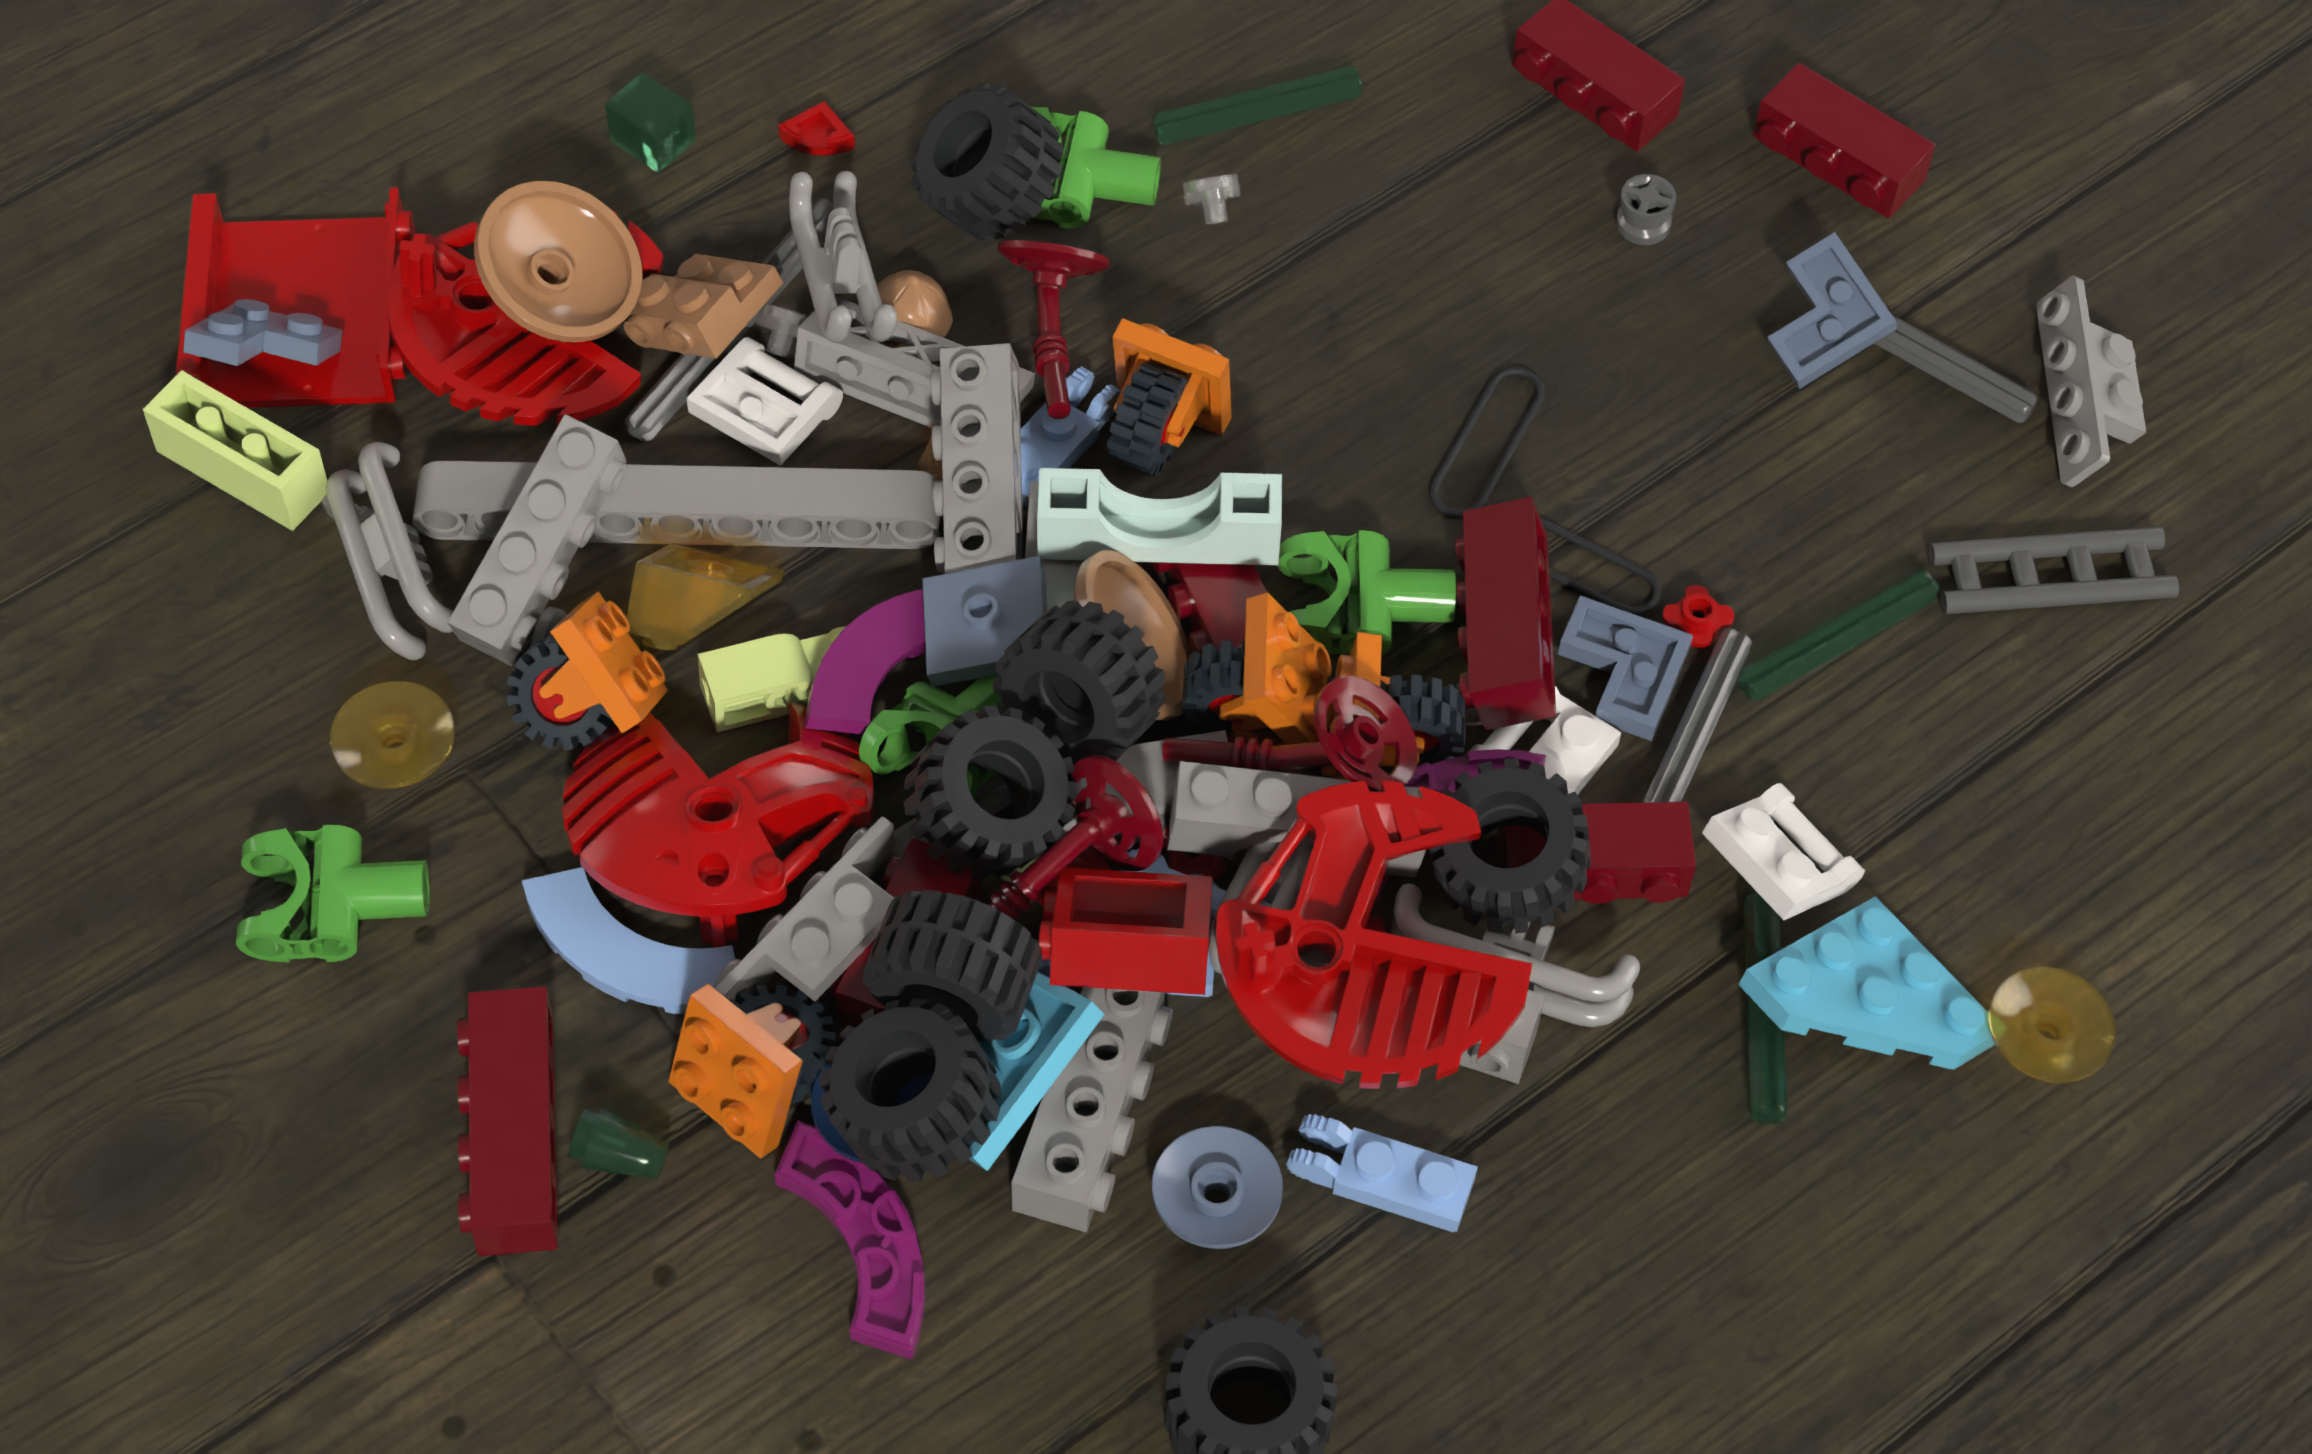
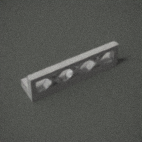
M835 296L837 306H845L850 310L852 314L851 324L855 326L850 328L847 337L842 342L832 343L823 336L815 310L798 327L794 370L818 384L828 382L842 390L846 395L932 428L933 425H941V405H934L931 393V371L938 370L940 367L931 364V362L940 361V349L966 346L897 320L894 333L886 341H896L906 345V347H887L880 344L879 342L881 341L870 337L866 330L859 305ZM1019 367L1021 402L1033 388L1035 373Z

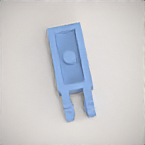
M1084 367L1077 368L1072 376L1070 375L1066 379L1071 408L1070 414L1066 418H1051L1048 415L1045 403L1021 428L1023 506L1027 509L1029 507L1030 481L1039 482V468L1069 469L1099 437V430L1115 413L1113 409L1121 390L1111 384L1107 385L1095 396L1086 414L1076 409L1092 388L1093 379L1095 378L1093 376L1094 373Z
M1316 1114L1304 1116L1298 1130L1303 1139H1307L1308 1142H1312L1315 1145H1321L1323 1148L1342 1153L1344 1156L1339 1165L1327 1155L1318 1152L1313 1153L1311 1150H1304L1303 1148H1296V1150L1290 1152L1286 1163L1287 1169L1291 1171L1290 1173L1295 1174L1296 1177H1301L1303 1180L1308 1179L1310 1182L1331 1188L1335 1195L1453 1233L1458 1231L1476 1178L1478 1166L1356 1127L1352 1131L1341 1121L1332 1118H1325Z

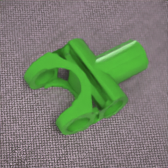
M1032 107L1057 129L1060 134L1059 143H1061V135L1066 136L1063 156L1059 163L1062 165L1060 177L1054 180L1052 186L1055 189L1050 199L1045 198L1040 206L1042 210L1035 216V219L1052 220L1059 224L1060 228L1081 227L1088 222L1094 197L1151 206L1155 205L1159 187L1161 157L1105 149L1109 134L1108 125L1095 114L1079 111V114L1069 116L1051 113L1047 107ZM1030 216L1026 221L1028 222L1031 218L1034 217Z
M1359 530L1358 534L1340 536L1326 535L1324 531L1294 535L1280 544L1279 570L1291 578L1303 579V583L1314 584L1322 588L1330 596L1318 604L1306 605V609L1290 611L1305 630L1313 631L1309 634L1316 642L1322 643L1330 654L1350 653L1357 632L1382 635L1381 656L1386 654L1393 645L1392 622H1454L1456 601L1454 570L1390 569L1389 542L1379 533ZM1301 554L1313 555V556L1307 557V558H1294V557H1293V556L1301 555ZM1328 561L1336 570L1337 583L1327 571ZM1347 616V635H1343L1341 630L1345 625Z
M999 675L978 678L956 697L937 687H932L926 681H920L906 689L907 694L902 703L891 710H882L866 728L859 748L860 761L868 764L871 771L879 775H886L894 770L899 771L910 765L918 752L910 751L906 728L914 726L916 731L925 735L927 744L959 715L971 709L976 714L984 706H996L1001 697L993 692V680ZM887 737L885 747L881 754L877 757L879 747L882 741ZM967 767V784L973 798L977 796L976 790L985 784L995 773L982 767Z
M323 825V828L317 831L288 832L284 828L256 834L248 838L242 845V867L253 875L274 878V881L288 883L294 886L295 889L287 901L278 907L261 911L259 916H252L242 920L237 925L236 946L246 955L266 961L290 963L292 959L314 957L326 959V962L348 959L357 952L358 920L428 916L430 910V884L426 860L361 864L362 837L359 832L342 825ZM315 849L313 884L310 878L309 864L305 857L309 856V850ZM264 854H273L272 856H264ZM301 905L304 919L292 931L289 921Z

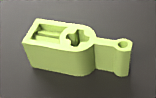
M838 627L827 634L799 640V638L792 634H776L698 654L700 687L716 733L788 715L790 702L807 705L810 689L820 663L832 642L845 627Z

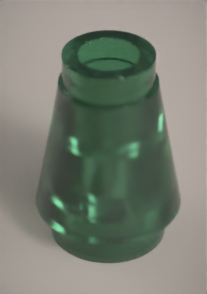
M604 1107L601 1108L600 1112L585 1108L573 1134L568 1158L582 1162L581 1169L643 1178L646 1176L658 1180L669 1151L670 1143L658 1139L657 1136Z

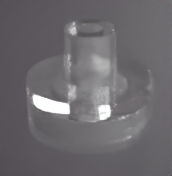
M1237 174L1215 176L1182 183L1186 205L1203 204L1206 225L1227 222L1225 200L1241 197Z
M766 302L760 309L756 324L772 329L766 351L788 357L793 338L798 335V327L809 316Z

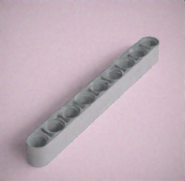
M433 461L427 463L419 471L412 524L418 532L430 538L494 541L537 463ZM626 464V473L619 488L612 496L607 495L597 513L598 522L588 543L921 549L933 545L935 538L939 537L940 516H936L933 501L934 481L940 480L932 474L916 470Z

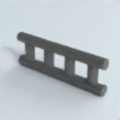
M2162 526L1930 543L1928 549L1931 566H1952L1957 586L1955 591H1942L1941 610L1944 615L2177 598L2179 594L2177 576L2175 574L2155 576L2148 550L2163 549L2165 546V533ZM2124 552L2131 578L2098 580L2091 554ZM2066 556L2073 582L2040 584L2033 559ZM2009 560L2015 586L1982 589L1976 563Z

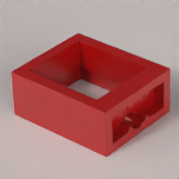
M1065 867L1060 872L1057 891H1045L1043 921H1041L1039 945L1041 947L1042 960H1051L1050 985L1205 995L1213 877Z

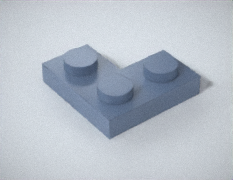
M1834 232L1786 262L1788 272L1813 309L1767 338L1769 346L1798 389H1801L1897 329V322Z
M242 299L235 301L233 305L218 313L210 314L205 320L186 329L183 352L235 366L244 363L261 352H266L317 366L340 352L343 330L322 325L323 320L315 315L293 313L287 316L269 311V305L264 302Z
M1580 596L1561 638L1558 655L1612 673L1597 707L1596 717L1618 730L1652 741L1690 650L1693 635Z

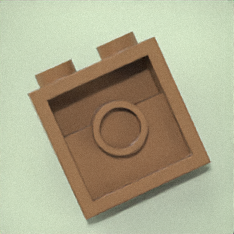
M694 254L680 265L674 277L651 273L649 277L642 280L639 299L630 315L623 321V327L628 337L641 347H651L679 352L684 355L691 354L717 359L784 282L773 265Z

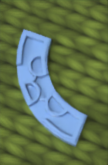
M583 867L522 880L530 912L550 948L555 953L558 952L567 963L581 973L583 980L602 992L624 1002L631 999L647 1005L663 1007L667 1013L685 1014L690 995L706 984H710L714 988V983L720 972L728 963L735 959L732 945L703 949L682 948L662 944L633 932L616 920L602 906L592 891Z

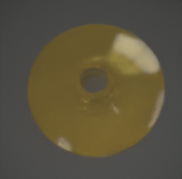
M390 681L375 684L353 695L338 711L330 732L332 752L342 771L363 785L380 789L410 786L432 775L447 759L455 738L452 714L444 700L429 688L406 681ZM394 742L404 743L403 745L396 748H387L391 743Z
M2035 967L2019 971L2007 978L1999 986L1990 1003L1988 1024L1996 1047L2010 1064L2035 1079L2050 1083H2072L2086 1079L2103 1067L2113 1051L2116 1041V1024L2107 1001L2094 986L2071 972L2052 967ZM2042 1029L2050 1032L2055 1040L2044 1037L2038 1030Z

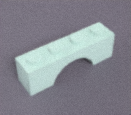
M1039 468L1037 542L1040 559L1086 560L1102 550H1112L1127 556L1134 562L1278 565L1282 525V474L1220 473L1211 485L1195 494L1175 499H1150L1120 490L1106 479L1100 469Z

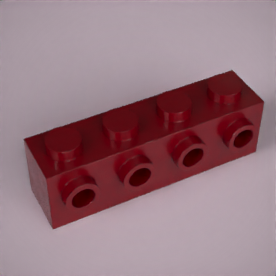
M1531 496L1463 511L1464 536L1456 537L1455 545L1459 565L1462 571L1465 572V580L1457 582L1458 601L1461 611L1466 617L1467 624L1458 628L1461 653L1465 662H1468V672L1460 673V689L1465 699V706L1467 709L1476 708L1485 731L1556 717L1548 537L1533 498Z
M545 986L468 993V1017L458 1018L459 1054L461 1057L469 1056V1075H459L457 1081L460 1114H469V1133L458 1135L461 1173H470V1193H459L458 1196L461 1233H472L478 1256L558 1250L554 1017L547 988Z

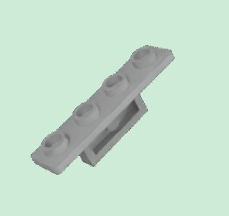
M2071 276L2039 300L2036 310L2060 479L2062 484L2074 487L2109 462L2110 451L2107 434L2131 444L2146 433V426L2142 407L2143 399L2140 394L2135 363L2136 355L2132 341L2090 322L2084 280Z
M882 816L869 830L867 828L858 830L845 845L842 858L827 873L820 871L808 881L801 892L800 901L785 916L779 914L765 925L758 937L757 945L742 961L734 959L723 968L714 983V989L728 1000L735 1001L736 994L741 990L746 989L752 996L755 985L767 984L779 973L812 1000L816 1001L876 939L891 900L894 899V897L869 879L895 850L893 823Z

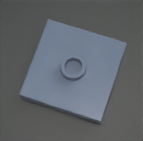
M1040 556L923 578L927 676L932 687L999 675L995 671L998 659L1005 654L1004 650L1047 611L1045 569Z

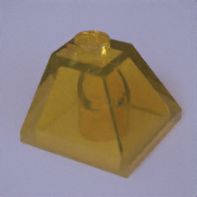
M671 543L636 562L627 612V620L630 625L628 633L643 636L642 643L646 646L662 650H675L678 648V645L682 646L782 582L784 570Z

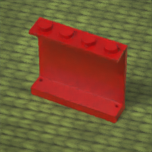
M398 187L390 188L389 203H385L384 206L386 217L224 222L216 193L193 194L176 375L182 370L246 408L396 403L397 379H406L407 366L400 357L390 333L387 293L394 265L400 256V243L402 240L410 241L415 234L412 210H403ZM242 299L264 302L269 305V311L287 316L293 313L315 315L323 320L322 325L343 330L340 352L317 366L266 352H261L244 363L235 366L185 353L183 348L186 329L205 320L210 314L218 313L233 305L235 301Z

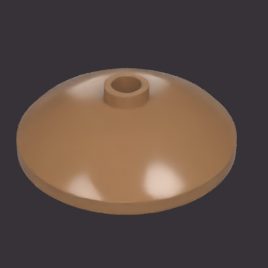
M532 181L522 183L500 194L490 204L478 223L474 239V256L481 281L497 306L513 321L530 332L562 342L595 340L619 327L634 309L642 287V265L638 249L630 232L619 217L608 206L591 194L559 182ZM540 275L545 276L550 281V283L544 281L540 277Z
M1102 550L1083 561L1078 570L1073 601L1078 600L1082 607L1089 601L1102 604L1103 611L1107 614L1114 609L1125 616L1123 622L1130 628L1136 625L1145 634L1141 639L1147 647H1154L1159 656L1154 664L1156 667L1164 670L1166 681L1160 687L1166 695L1163 706L1158 710L1160 715L1156 720L1169 721L1182 715L1184 665L1186 661L1189 662V656L1192 653L1185 632L1171 604L1154 580L1127 556L1112 550Z

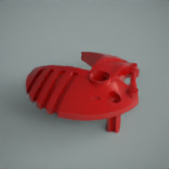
M629 220L628 231L636 244L641 259L642 280L649 277L651 273L661 275L663 254L654 242ZM473 221L436 237L431 234H414L410 241H401L400 256L394 265L387 293L390 333L400 357L411 373L438 397L453 392L450 394V404L466 412L482 406L480 407V417L497 422L514 415V424L537 426L556 416V424H559L565 414L578 421L602 414L621 404L640 386V372L592 341L562 342L539 336L517 324L497 306L481 281L475 260H470L455 251L474 243L478 223ZM540 275V277L544 281L550 283V281L545 276Z
M790 702L788 745L748 758L709 779L691 756L674 740L662 723L649 712L641 722L624 733L619 730L615 723L611 724L593 742L589 743L578 756L573 765L574 773L567 778L564 785L563 823L565 832L568 831V843L574 855L579 854L581 866L593 879L619 897L635 904L672 914L699 916L702 943H713V948L726 946V942H738L737 914L759 911L782 903L787 897V885L811 865L827 845L850 825L853 827H864L870 824L874 810L872 772L868 764L860 761V745L850 740V733L806 729L807 705ZM831 821L810 841H804L782 861L775 855L773 848Z
M1357 781L1330 786L1301 797L1296 807V822L1267 862H1262L1236 900L1230 899L1224 902L1219 907L1217 913L1216 945L1222 977L1231 1000L1251 1030L1270 1049L1301 1070L1342 1085L1347 1070L1360 1072L1362 1075L1359 1087L1379 1089L1383 1074L1400 1073L1397 1088L1418 1085L1421 1070L1437 1064L1435 1080L1449 1076L1458 1071L1463 1052L1480 1040L1477 1059L1485 1055L1506 1035L1525 1008L1533 964L1365 929L1389 860L1442 845L1478 840L1481 835L1476 811L1450 796L1421 786L1418 787L1419 797L1407 795L1403 783L1396 781H1381L1382 792H1370L1366 781ZM1307 834L1314 842L1294 908L1282 910L1260 905L1280 877L1281 868ZM1318 950L1329 955L1332 961L1323 967H1312L1305 964L1300 957L1308 951Z

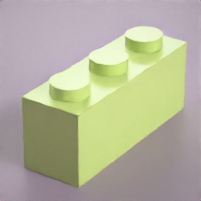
M182 370L143 409L158 453L292 531L327 495L326 484L328 480L319 449Z

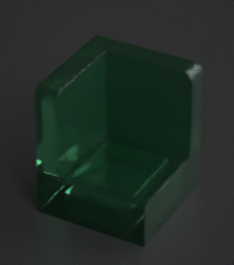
M639 74L605 103L611 141L658 173L696 141L692 104L647 74Z

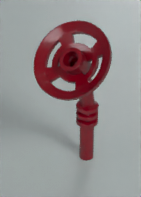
M1027 240L1001 241L997 246L998 253L1017 266L1034 273L1032 284L1038 286V338L1033 344L1035 367L1037 373L1043 378L1048 415L1053 419H1064L1071 411L1066 380L1070 361L1066 340L1061 336L1060 289H1066L1067 278L1092 275L1109 269L1110 259L1092 251L1054 243Z
M1343 676L1323 687L1315 701L1314 723L1319 742L1274 746L1271 739H1264L1260 745L1258 738H1250L1248 744L1244 737H1237L1234 743L1165 738L1162 756L1165 763L1179 764L1182 761L1263 771L1334 765L1349 781H1366L1370 792H1382L1381 781L1402 782L1403 785L1409 782L1417 766L1418 751L1412 727L1395 700L1382 688L1366 679L1355 676ZM1353 699L1371 708L1384 723L1381 725L1369 711L1360 706L1353 705ZM1332 702L1337 717L1332 721L1329 733L1326 728V713ZM1384 745H1394L1395 764L1390 775L1378 766L1384 756Z
M1090 755L1074 764L1075 770L1068 775V781L1077 782L1079 785L1081 779L1086 777L1087 786L1069 803V805L1075 808L1073 818L1076 825L1022 873L1015 870L1010 875L1012 883L1005 880L1000 885L1002 893L995 890L990 895L992 903L989 906L1003 912L1017 922L1022 917L1019 910L1027 912L1032 907L1030 900L1037 902L1042 897L1040 890L1090 845L1105 860L1127 871H1141L1157 861L1163 848V830L1159 814L1143 785L1120 763L1108 757ZM1106 783L1114 787L1123 796L1132 809V814L1129 813L1128 808L1121 799L1105 792ZM1088 797H1090L1091 806L1086 809V802ZM1122 832V839L1120 844H1118L1113 837ZM1136 836H1140L1139 851L1135 857L1131 858L1126 851L1134 845Z

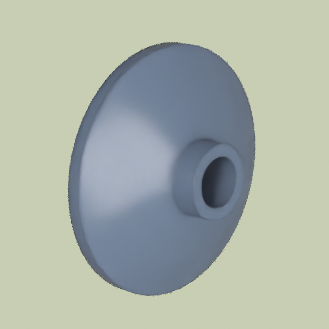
M1203 1127L1181 1135L1163 1151L1153 1172L1152 1196L1161 1220L1181 1239L1205 1248H1232L1255 1239L1271 1225L1282 1202V1174L1273 1154L1255 1137L1230 1127ZM1218 1190L1225 1193L1229 1199L1224 1203H1212L1206 1200L1205 1195L1211 1191Z

